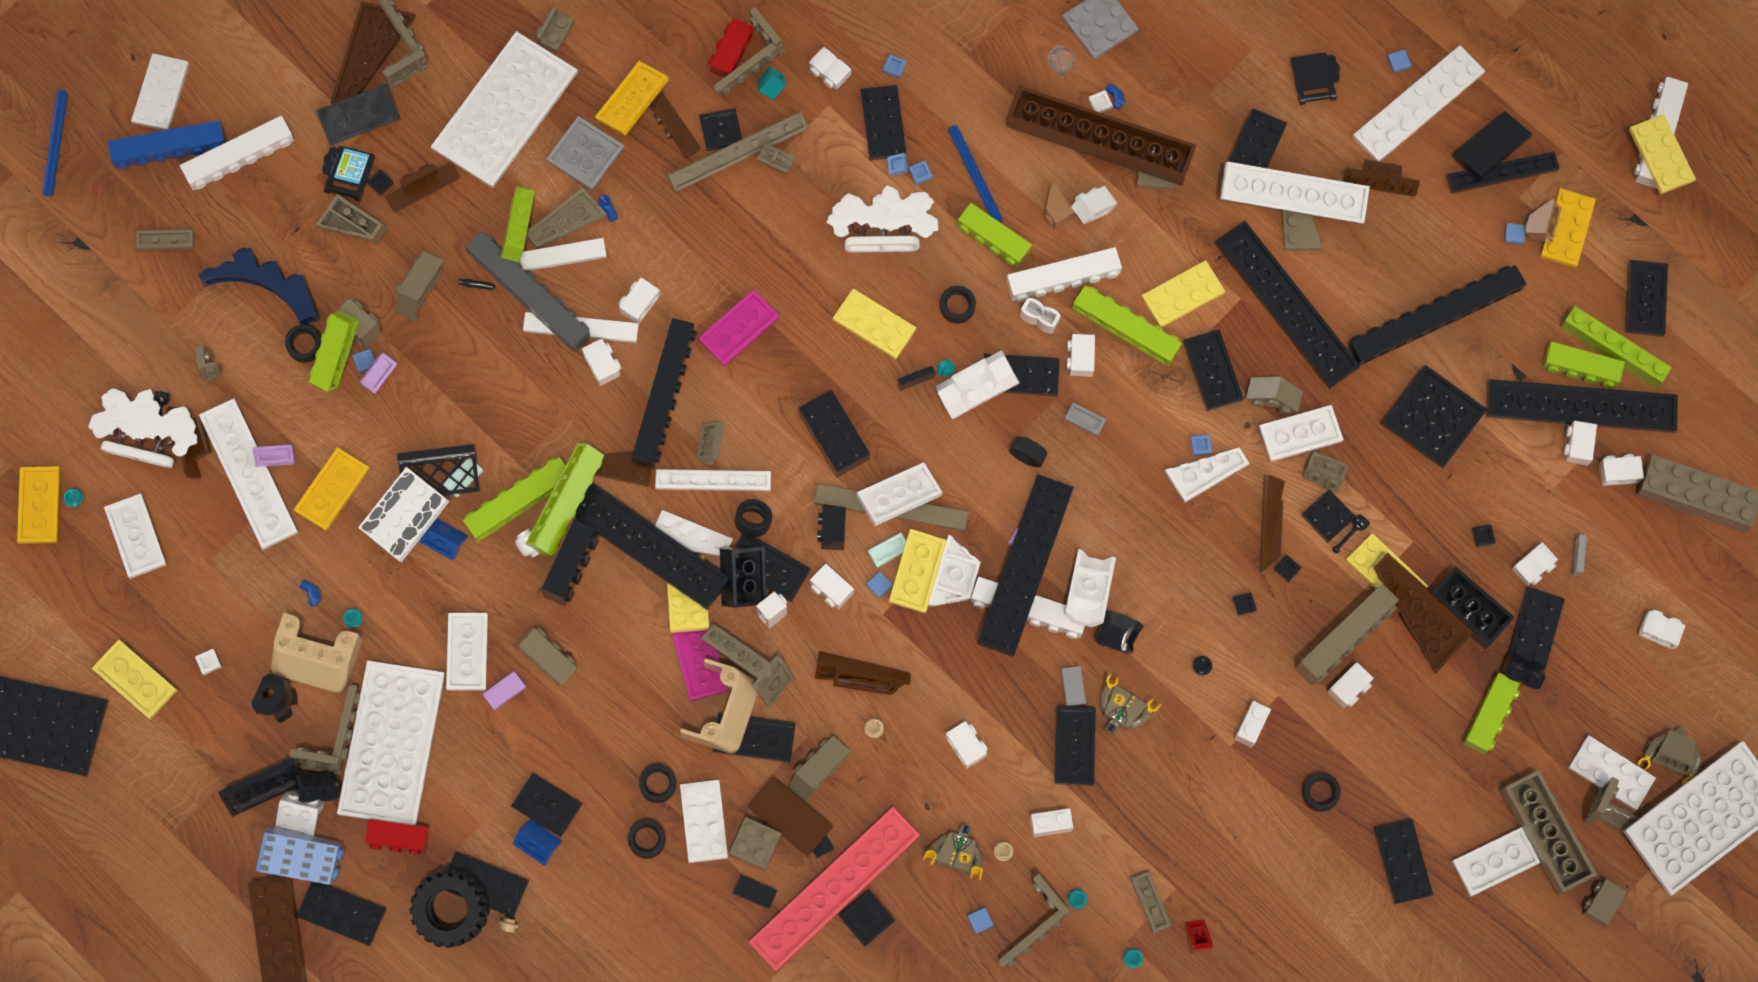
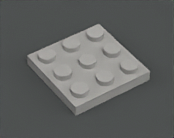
M1085 0L1062 15L1063 21L1093 60L1139 31V28L1117 0Z
M578 116L546 158V162L593 192L625 147Z

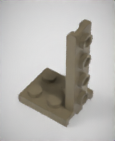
M379 0L383 11L411 52V55H405L401 58V61L388 65L382 71L386 85L391 90L424 71L428 66L422 45L419 41L415 42L412 38L414 37L412 30L409 26L405 27L403 24L405 20L400 12L396 13L393 7L395 5L393 1Z
M756 7L749 11L751 15L750 21L754 30L758 34L761 32L763 41L767 46L715 84L714 88L719 97L729 94L737 84L744 83L750 74L760 71L762 66L767 62H772L777 57V54L781 56L785 53L784 46L781 43L782 40Z
M712 624L701 638L707 645L757 679L752 687L764 704L770 708L794 679V676L780 657L776 656L771 663L715 624Z
M351 685L348 688L332 756L323 751L313 753L305 748L291 749L290 758L293 759L298 769L314 772L331 771L335 775L341 776L342 761L346 760L348 748H346L347 741H351L352 738L351 724L355 723L357 711H355L356 704H359L361 695L356 685Z
M1612 777L1598 790V795L1592 803L1584 823L1591 826L1599 820L1624 833L1623 830L1639 819V817L1610 803V800L1615 798L1619 791L1617 785L1620 780Z
M1040 874L1033 878L1035 882L1033 887L1040 895L1045 894L1048 898L1045 901L1053 911L1055 909L1058 911L999 960L1002 968L1005 966L1010 968L1017 962L1015 958L1019 954L1023 956L1032 949L1030 945L1036 940L1038 943L1048 936L1046 932L1051 928L1053 930L1057 929L1063 924L1061 920L1070 914L1069 909Z

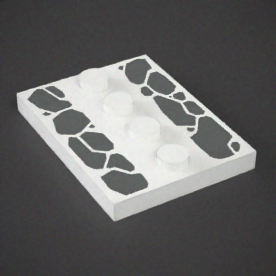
M406 467L358 528L398 561L402 562L450 501Z

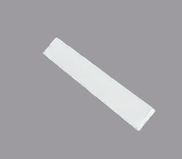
M600 238L524 251L519 263L526 272L607 258L604 239Z
M525 312L523 332L554 335L532 313ZM575 318L580 323L583 321L589 327V339L637 343L638 323Z
M656 469L655 489L771 491V471Z

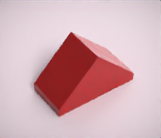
M1205 920L1185 923L1190 953L1209 951L1213 948Z

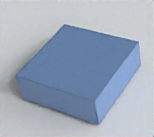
M1405 49L1387 55L1393 73L1409 69L1412 66Z
M890 54L883 68V73L900 79L907 61Z
M905 153L887 157L890 176L909 172L907 155Z
M925 160L908 167L915 185L933 178Z
M1507 223L1504 243L1523 245L1525 225Z
M370 348L352 355L359 374L366 372L375 361Z
M1210 435L1190 437L1192 456L1212 454Z
M880 571L866 583V586L880 599L893 587V584Z
M986 908L967 916L975 934L994 926Z

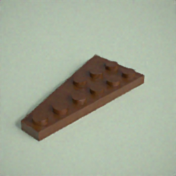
M361 1L330 101L331 104L361 93L401 38L380 5ZM394 9L396 13L400 12L403 16L405 27L410 26L416 17L413 13Z
M1387 553L1374 569L1384 586L1399 599L1395 605L1399 608L1401 616L1415 640L1418 641L1423 654L1429 660L1436 674L1475 631L1395 558Z

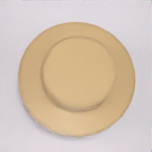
M873 718L865 723L864 731L870 738H878L882 735L884 726L879 719Z
M999 842L994 847V856L999 861H1008L1013 856V847L1008 842Z
M504 917L503 920H499V929L515 932L518 924L515 923V919Z

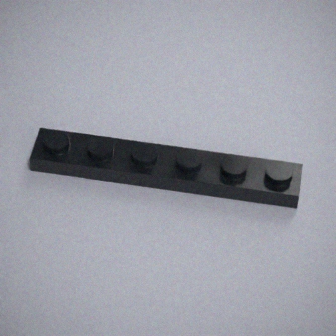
M1554 151L1502 162L1482 179L1476 177L1471 171L1465 170L1448 174L1447 180L1451 194L1556 172L1560 167Z

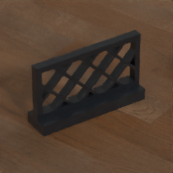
M474 445L397 454L400 474L404 471L403 467L412 466L417 470L415 472L416 475L420 472L428 478L425 481L426 483L431 481L438 486L437 492L442 489L443 492H439L442 496L480 492L476 448ZM465 459H472L473 466L467 472L460 464ZM450 461L455 467L448 474L441 469V466L445 462ZM426 464H432L436 467L430 476L421 471ZM457 468L466 473L460 482L451 477ZM438 470L447 476L441 484L432 479ZM468 475L474 479L475 488H466L462 485V482ZM448 478L457 483V486L451 491H447L442 487Z

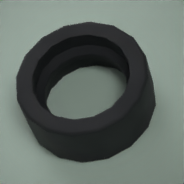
M952 286L945 290L941 296L940 311L946 320L959 324L968 321L973 316L976 300L971 290L963 286ZM962 295L968 300L969 308L964 314L956 315L948 310L947 300L951 296Z
M305 324L297 325L290 329L285 338V346L289 355L294 360L303 363L316 359V352L322 342L318 331L314 327ZM303 333L312 335L315 339L313 350L305 354H300L294 350L293 340L295 337Z
M1020 436L1015 438L1009 450L1011 455L1017 460L1037 468L1042 466L1048 454L1046 449L1037 442Z
M746 500L737 508L734 523L738 531L743 535L753 538L761 537L770 528L772 512L765 503L759 500ZM745 512H756L763 517L764 523L761 525H751L743 519L742 515Z
M653 764L641 773L639 788L642 795L648 801L662 803L674 795L676 778L673 771L667 766ZM655 772H661L669 779L668 790L661 795L650 793L646 787L647 778Z
M1314 774L1303 786V800L1314 811H1328L1340 799V784L1330 774ZM1324 781L1332 787L1333 796L1329 802L1320 804L1312 799L1310 789L1314 783Z
M641 820L635 823L628 834V844L631 851L637 857L643 859L658 856L666 843L662 827L652 820ZM643 828H651L658 835L657 846L650 851L641 850L635 843L636 834Z

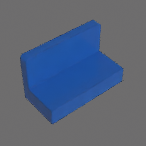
M436 518L421 537L420 543L454 560L461 544L467 539L468 535Z
M529 820L519 830L512 844L545 866L562 841L534 821Z

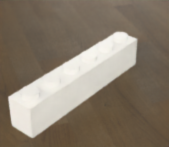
M1666 77L1664 82H1660L1657 88L1659 97L1655 99L1652 109H1655L1654 115L1651 114L1649 120L1664 114L1674 134L1688 83ZM1639 153L1641 161L1640 164H1637L1634 175H1637L1635 182L1657 188Z
M280 116L181 164L180 167L192 190L204 188L209 182L222 179L224 175L230 172H237L246 164L255 163L260 157L269 156L279 148L288 147L294 139L283 117Z
M1116 247L1008 274L1006 282L1012 301L1022 302L1028 297H1042L1047 292L1053 291L1057 293L1067 287L1077 288L1082 286L1083 283L1090 282L1092 284L1099 282L1102 278H1115L1121 273L1122 266Z
M978 577L970 601L974 603L973 606L980 609L990 608L998 583ZM1037 595L1035 596L1027 618L1030 625L1047 627V630L1053 633H1058V631L1066 633V636L1072 639L1081 638L1085 627L1084 625L1072 623L1065 615L1067 605Z

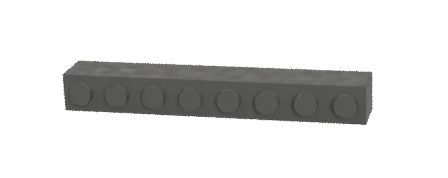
M481 231L466 246L467 253L575 353L590 338L589 327L583 321L580 323L576 320V315L570 309L566 310L562 307L563 303L556 296L553 298L548 294L549 290L543 284L539 285L535 281L536 278L529 271L526 273L520 263L500 258L502 246L499 248L492 236L489 234L485 235Z

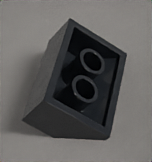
M765 546L719 548L720 572L729 577L726 587L721 592L722 606L731 608L755 606L767 598Z

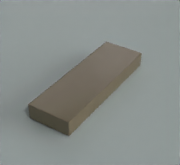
M193 229L136 231L137 251L194 249Z
M1147 871L1130 878L1152 933L1154 934L1171 927V922L1150 872Z

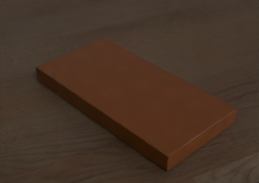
M774 777L748 805L752 812L774 830L782 833V837L807 858L833 829L831 824Z

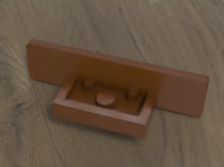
M661 90L649 105L655 113L653 117L659 125L662 124L665 129L663 131L667 138H672L684 157L688 158L699 151L701 147Z
M1366 159L1364 170L1346 168L1343 182L1370 186L1369 189L1413 197L1417 195L1420 184L1419 180L1402 177L1401 165Z
M452 162L438 169H435L433 163L429 166L424 165L417 172L405 175L399 181L401 188L386 195L385 198L393 212H397L458 180L460 176Z
M167 407V408H166L167 414H168L169 411H171V410L174 409L175 407ZM195 417L193 421L196 425L194 433L197 435V444L189 446L187 453L180 457L187 478L200 479L201 474L196 460L210 454L211 451L201 419Z

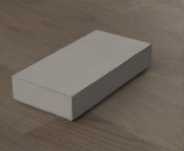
M1074 402L1064 418L1065 421L1096 437L1100 434L1107 420Z
M1580 534L1575 539L1572 576L1579 577L1584 572L1587 535Z
M1081 666L1061 668L1066 706L1086 705Z

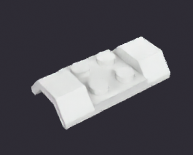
M1001 350L956 373L935 387L951 418L955 419L1018 385L1019 381L1011 369L1004 352Z
M1078 549L1065 615L1072 623L1088 627L1103 624L1116 557H1110L1105 560L1088 557L1083 550Z

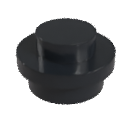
M1199 656L1193 662V670L1198 675H1207L1212 670V662L1206 656Z

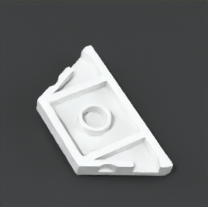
M950 535L947 538L928 606L930 607L970 600L981 562L972 556L966 548L959 545Z

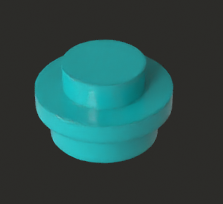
M943 360L937 365V373L939 376L948 377L953 374L956 366L950 360Z
M71 488L64 493L63 500L69 507H78L83 502V494L80 490Z
M349 609L344 613L343 621L347 627L356 628L361 625L363 615L358 609Z
M1080 889L1071 891L1068 896V903L1074 909H1082L1088 902L1087 894Z
M1129 949L1123 956V962L1128 968L1136 969L1141 966L1143 955L1137 949Z

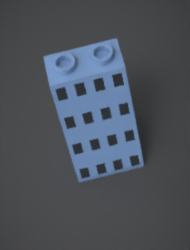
M273 826L264 832L256 871L330 885L339 876L340 868H337L344 855L343 843Z

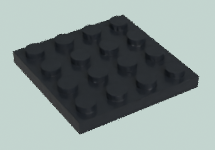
M1425 365L1381 424L1443 469L1487 411V408Z

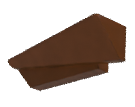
M1270 475L1265 480L1260 572H1264L1281 557L1283 500L1281 498L1285 481Z
M819 651L815 679L834 680L833 686L892 695L901 686L910 684L911 673Z

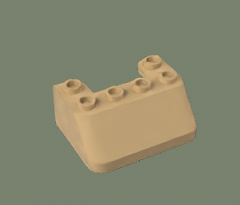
M283 613L273 644L272 672L281 678L329 692H344L348 686L362 644L359 634L343 631L337 636L334 647L297 637L300 629L298 618Z

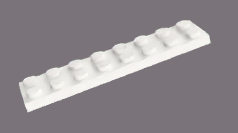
M1458 46L1353 134L1352 138L1373 160L1380 162L1485 73V70L1461 46Z
M1225 162L1220 199L1363 224L1370 186Z
M235 399L199 414L261 548L264 550L298 534L268 468L255 466L253 448L257 447Z

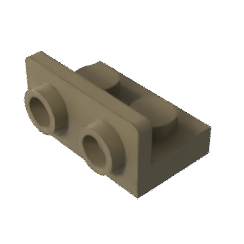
M553 7L551 11L546 13L543 26L537 29L536 36L539 45L558 53L575 21L559 13L557 8Z
M203 345L195 346L198 370L202 379L214 381L217 377H222L218 363L211 361L209 352L204 350Z
M717 421L702 424L697 461L713 465V462L718 460L723 423Z
M1313 451L1303 478L1338 492L1349 465Z

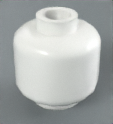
M528 528L516 536L515 544L524 557L531 555L533 558L540 553L525 544L532 532Z

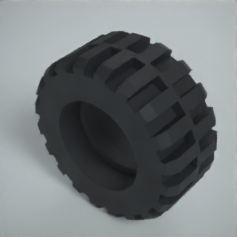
M444 870L425 878L414 890L416 893L411 897L410 901L412 907L409 910L410 914L413 915L411 922L412 925H416V932L419 935H423L426 942H432L437 947L445 946V948H452L463 945L479 935L482 927L487 923L486 917L489 915L490 909H487L489 898L485 896L484 892L486 890L484 886L481 887L478 884L480 881L477 878L470 877L471 874L460 872V870ZM455 890L466 901V918L456 927H445L434 917L432 910L433 900L441 891Z

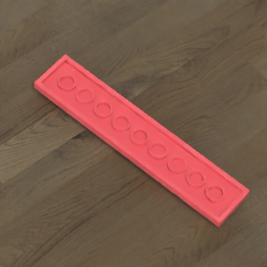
M892 807L749 941V944L776 972L917 840L920 834Z

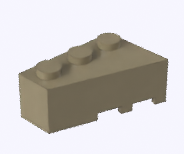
M336 194L316 224L321 230L375 244L379 243L388 229L383 223Z
M425 251L422 252L420 257L417 256L415 258L411 271L408 270L406 272L403 283L398 284L395 290V294H397L396 314L417 322L420 306L424 307L427 301L424 299L430 291H433L443 272V259Z
M528 628L513 646L516 649L519 648L527 655L526 658L533 661L557 685H562L577 669L574 665L575 661L569 655L564 656L560 652L561 648L552 641L550 643L546 639L547 635L540 628L537 630L535 628Z
M834 736L829 740L824 739L818 746L819 750L816 753L814 751L811 752L806 758L807 762L804 765H798L793 771L795 775L787 789L805 804L809 800L810 795L821 787V784L837 770L850 753V750Z

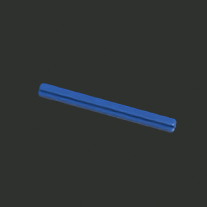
M58 90L56 94L42 194L46 197H52L54 192L68 93L64 90Z
M957 125L949 127L948 131L989 215L1002 222L1003 217Z

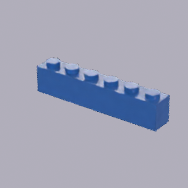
M219 120L108 141L111 163L114 168L126 169L132 165L143 166L148 162H163L169 158L180 159L185 157V155H201L203 152L210 151L226 143L224 129Z

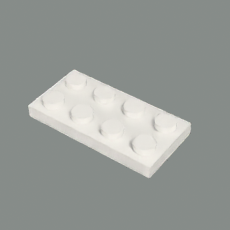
M152 53L131 120L133 124L162 131L170 129L190 65L188 61Z
M1332 405L1259 425L1270 462L1343 442Z
M923 462L857 492L856 496L874 526H877L941 497L943 492Z
M142 494L104 507L130 579L167 565Z
M448 613L447 691H486L488 613Z
M1587 736L1568 767L1569 770L1599 789L1612 777L1620 780L1617 785L1619 791L1615 799L1633 811L1638 809L1656 777L1591 736Z
M719 780L680 784L689 863L728 859Z
M1522 827L1452 861L1470 897L1541 863Z

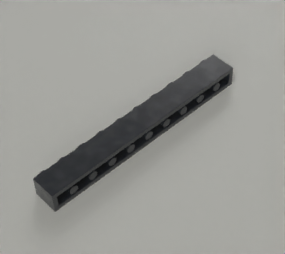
M1509 265L1499 270V273L1495 275L1490 273L1478 283L1473 281L1463 290L1458 288L1452 291L1450 296L1446 298L1441 296L1435 299L1431 305L1424 304L1418 307L1416 312H1406L1396 321L1394 319L1389 320L1379 329L1374 327L1364 336L1357 335L1353 337L1348 349L1361 366L1522 291L1526 286V282L1516 265L1509 267Z

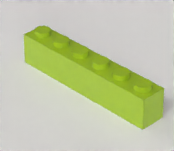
M1085 285L1073 303L1072 310L1168 367L1181 348L1182 343L1176 336H1169L1163 332L1161 327L1149 324L1144 317L1134 315L1129 308L1119 306L1112 298L1099 294V291L1094 287H1087Z
M1576 306L1560 327L1602 355L1625 361L1624 369L1656 389L1661 385L1672 368Z
M577 443L525 543L527 546L545 556H553L556 553L560 540L566 534L570 521L576 515V509L583 501L588 486L593 482V476L602 464L604 457L602 453L588 444Z
M560 457L550 459L543 468L533 470L528 478L518 480L513 484L514 487L508 491L507 489L501 491L497 498L484 502L479 510L476 512L471 511L465 515V519H463L464 525L477 543L551 495L566 466Z

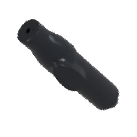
M459 279L458 285L486 290L496 288L493 283L473 279Z

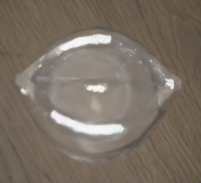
M1057 45L1048 53L1047 62L1053 72L1065 77L1074 65L1075 56L1067 47Z

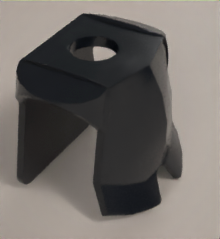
M1106 610L1104 622L1100 625V631L1094 640L1103 647L1105 646L1124 654H1132L1134 652L1133 644L1144 625L1135 619Z
M268 674L262 678L251 703L256 714L274 715L276 721L281 723L293 715L290 707L291 705H297L298 699L296 690L287 687L284 679L274 674ZM270 689H272L274 691V696L271 699L267 700L266 697L268 695V692Z

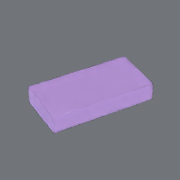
M381 352L359 383L375 394L397 363L384 352Z
M292 444L253 448L256 467L294 465L295 463Z
M514 671L483 693V696L495 711L523 691L526 686Z

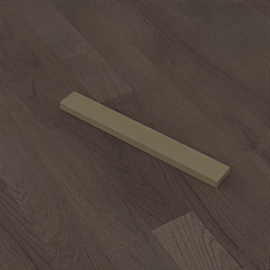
M799 111L667 174L674 192H677L762 151L765 143L773 146L808 129L802 112Z
M822 484L817 485L814 504L846 507V510L866 513L856 496L859 491ZM923 504L894 517V519L965 531L968 511Z

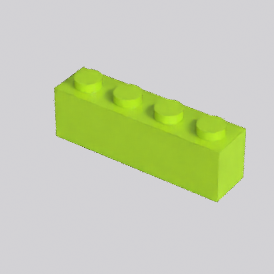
M516 186L500 258L519 263L524 250L535 191Z
M972 203L969 204L958 219L957 226L962 233L974 237L978 244L987 246L991 253L1003 257L1004 261L1010 266L1018 268L1031 251V243Z
M342 311L331 313L328 316L326 330L321 336L322 342L315 355L316 361L310 371V383L327 392L338 388L360 320Z
M1551 342L1547 347L1542 368L1547 369L1550 373L1559 372L1566 374L1569 378H1581L1587 383H1599L1605 388H1616L1621 381L1625 361Z
M1501 673L1494 677L1463 742L1464 745L1483 755L1488 750L1492 751L1496 743L1493 739L1496 733L1500 734L1504 726L1501 722L1504 716L1508 717L1512 710L1510 706L1512 699L1516 700L1520 693L1518 689L1519 682L1510 680Z

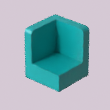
M771 66L757 80L758 91L770 99H775L787 85L785 75Z

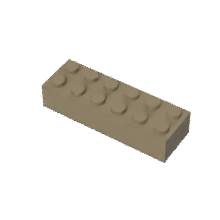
M1652 455L1647 460L1643 472L1644 479L1640 482L1638 488V496L1745 533L1753 527L1758 510V490L1656 455Z
M1381 584L1311 651L1295 670L1311 686L1315 682L1319 685L1330 673L1328 670L1333 671L1343 661L1342 656L1346 659L1357 647L1355 644L1360 645L1370 635L1369 630L1373 633L1384 621L1382 618L1386 620L1397 608L1395 604L1399 599Z
M1539 770L1504 787L1500 791L1519 827L1523 828L1541 862L1540 865L1558 896L1597 876Z

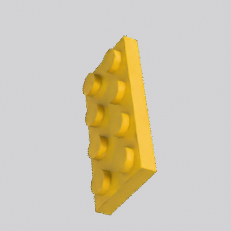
M638 61L595 116L596 120L626 136L669 81L668 76Z
M1562 188L1559 189L1556 202L1560 205L1561 212L1553 241H1544L1540 258L1573 268L1578 266L1596 199Z
M337 447L294 508V512L327 532L370 470V467Z
M59 466L20 467L18 544L58 543L61 471Z

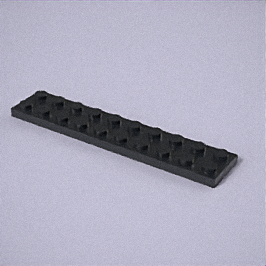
M1246 221L1216 240L1215 244L1329 389L1360 368L1359 363Z
M1488 380L1487 418L1572 424L1574 421L1597 424V427L1677 432L1678 395Z
M1037 475L977 645L1014 657L1070 500L1073 486Z
M594 483L588 486L583 501L576 509L574 518L595 528L599 536L699 606L708 610L726 587L729 577Z

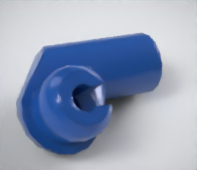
M1109 83L1105 90L1114 96L1113 106L1120 109L1125 104L1124 93Z
M608 195L599 197L598 204L606 212L609 221H616L618 216Z
M303 580L299 588L308 592V604L315 607L321 601L320 590L312 583Z

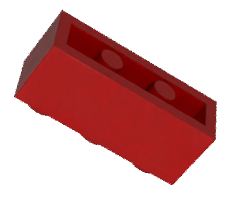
M735 18L732 19L731 23H727L724 30L725 36L723 39H719L716 46L718 50L715 55H711L708 63L710 65V72L723 78L737 69L754 34L753 26Z
M369 819L364 843L372 850L380 851L381 848H389V852L401 853V850L409 851L408 854L420 856V853H426L430 830L428 827Z

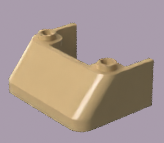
M705 658L704 668L721 673V682L725 686L731 687L732 690L720 724L715 722L706 723L700 734L681 728V738L727 753H734L741 746L757 697V692L752 687L756 680L734 667Z

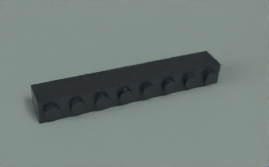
M674 318L671 320L633 450V464L654 469L656 463H660L662 452L659 451L661 445L664 446L667 439L665 430L670 428L672 421L670 413L671 410L675 411L677 404L675 396L676 393L679 394L681 391L682 382H680L681 376H685L687 369L685 361L686 358L690 359L692 352L690 344L691 341L695 342L697 331L694 330V323Z

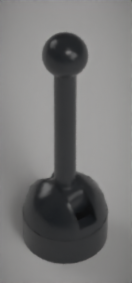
M156 391L154 401H157L160 406L158 413L161 416L162 406L168 404L170 394Z
M1359 514L1353 521L1354 528L1338 546L1333 547V552L1339 553L1340 548L1357 530L1364 531L1367 529L1370 522Z

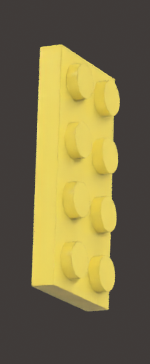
M1664 114L1629 128L1660 194L1685 186L1696 180Z
M1205 260L1144 293L1141 298L1158 326L1162 328L1223 295L1225 290Z
M852 289L832 320L895 360L917 329L855 289Z
M913 529L909 530L889 597V603L926 613L947 540Z
M1373 533L1345 560L1376 590L1383 583L1374 567L1389 553L1425 587H1428Z
M699 556L701 559L705 561L704 556ZM667 583L670 632L708 630V610H705Z
M120 640L92 667L98 675L150 720L177 692L171 684Z

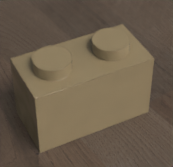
M1608 879L1602 882L1598 881L1593 889V892H1595L1592 899L1588 898L1583 906L1585 909L1583 915L1602 927L1608 925L1627 891Z

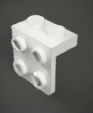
M286 791L279 802L275 826L314 836L318 814L324 807V801L318 799L309 803L298 801L296 791Z

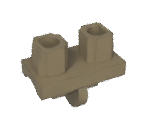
M765 143L757 161L788 174L795 161V156Z

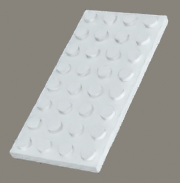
M516 31L432 144L431 150L486 185L494 188L577 75L578 70Z
M367 661L337 811L338 815L409 825L417 824L445 678L444 672Z
M1744 741L1739 742L1623 830L1669 896L1675 894L1758 830L1757 759Z

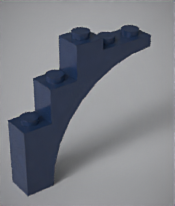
M251 248L238 249L236 253L232 254L235 261H226L219 267L214 269L207 268L203 273L199 274L204 287L225 282L249 283L263 287L287 303L295 313L300 325H308L319 321L302 274H294L289 276L287 280H284L276 261H267L258 267Z

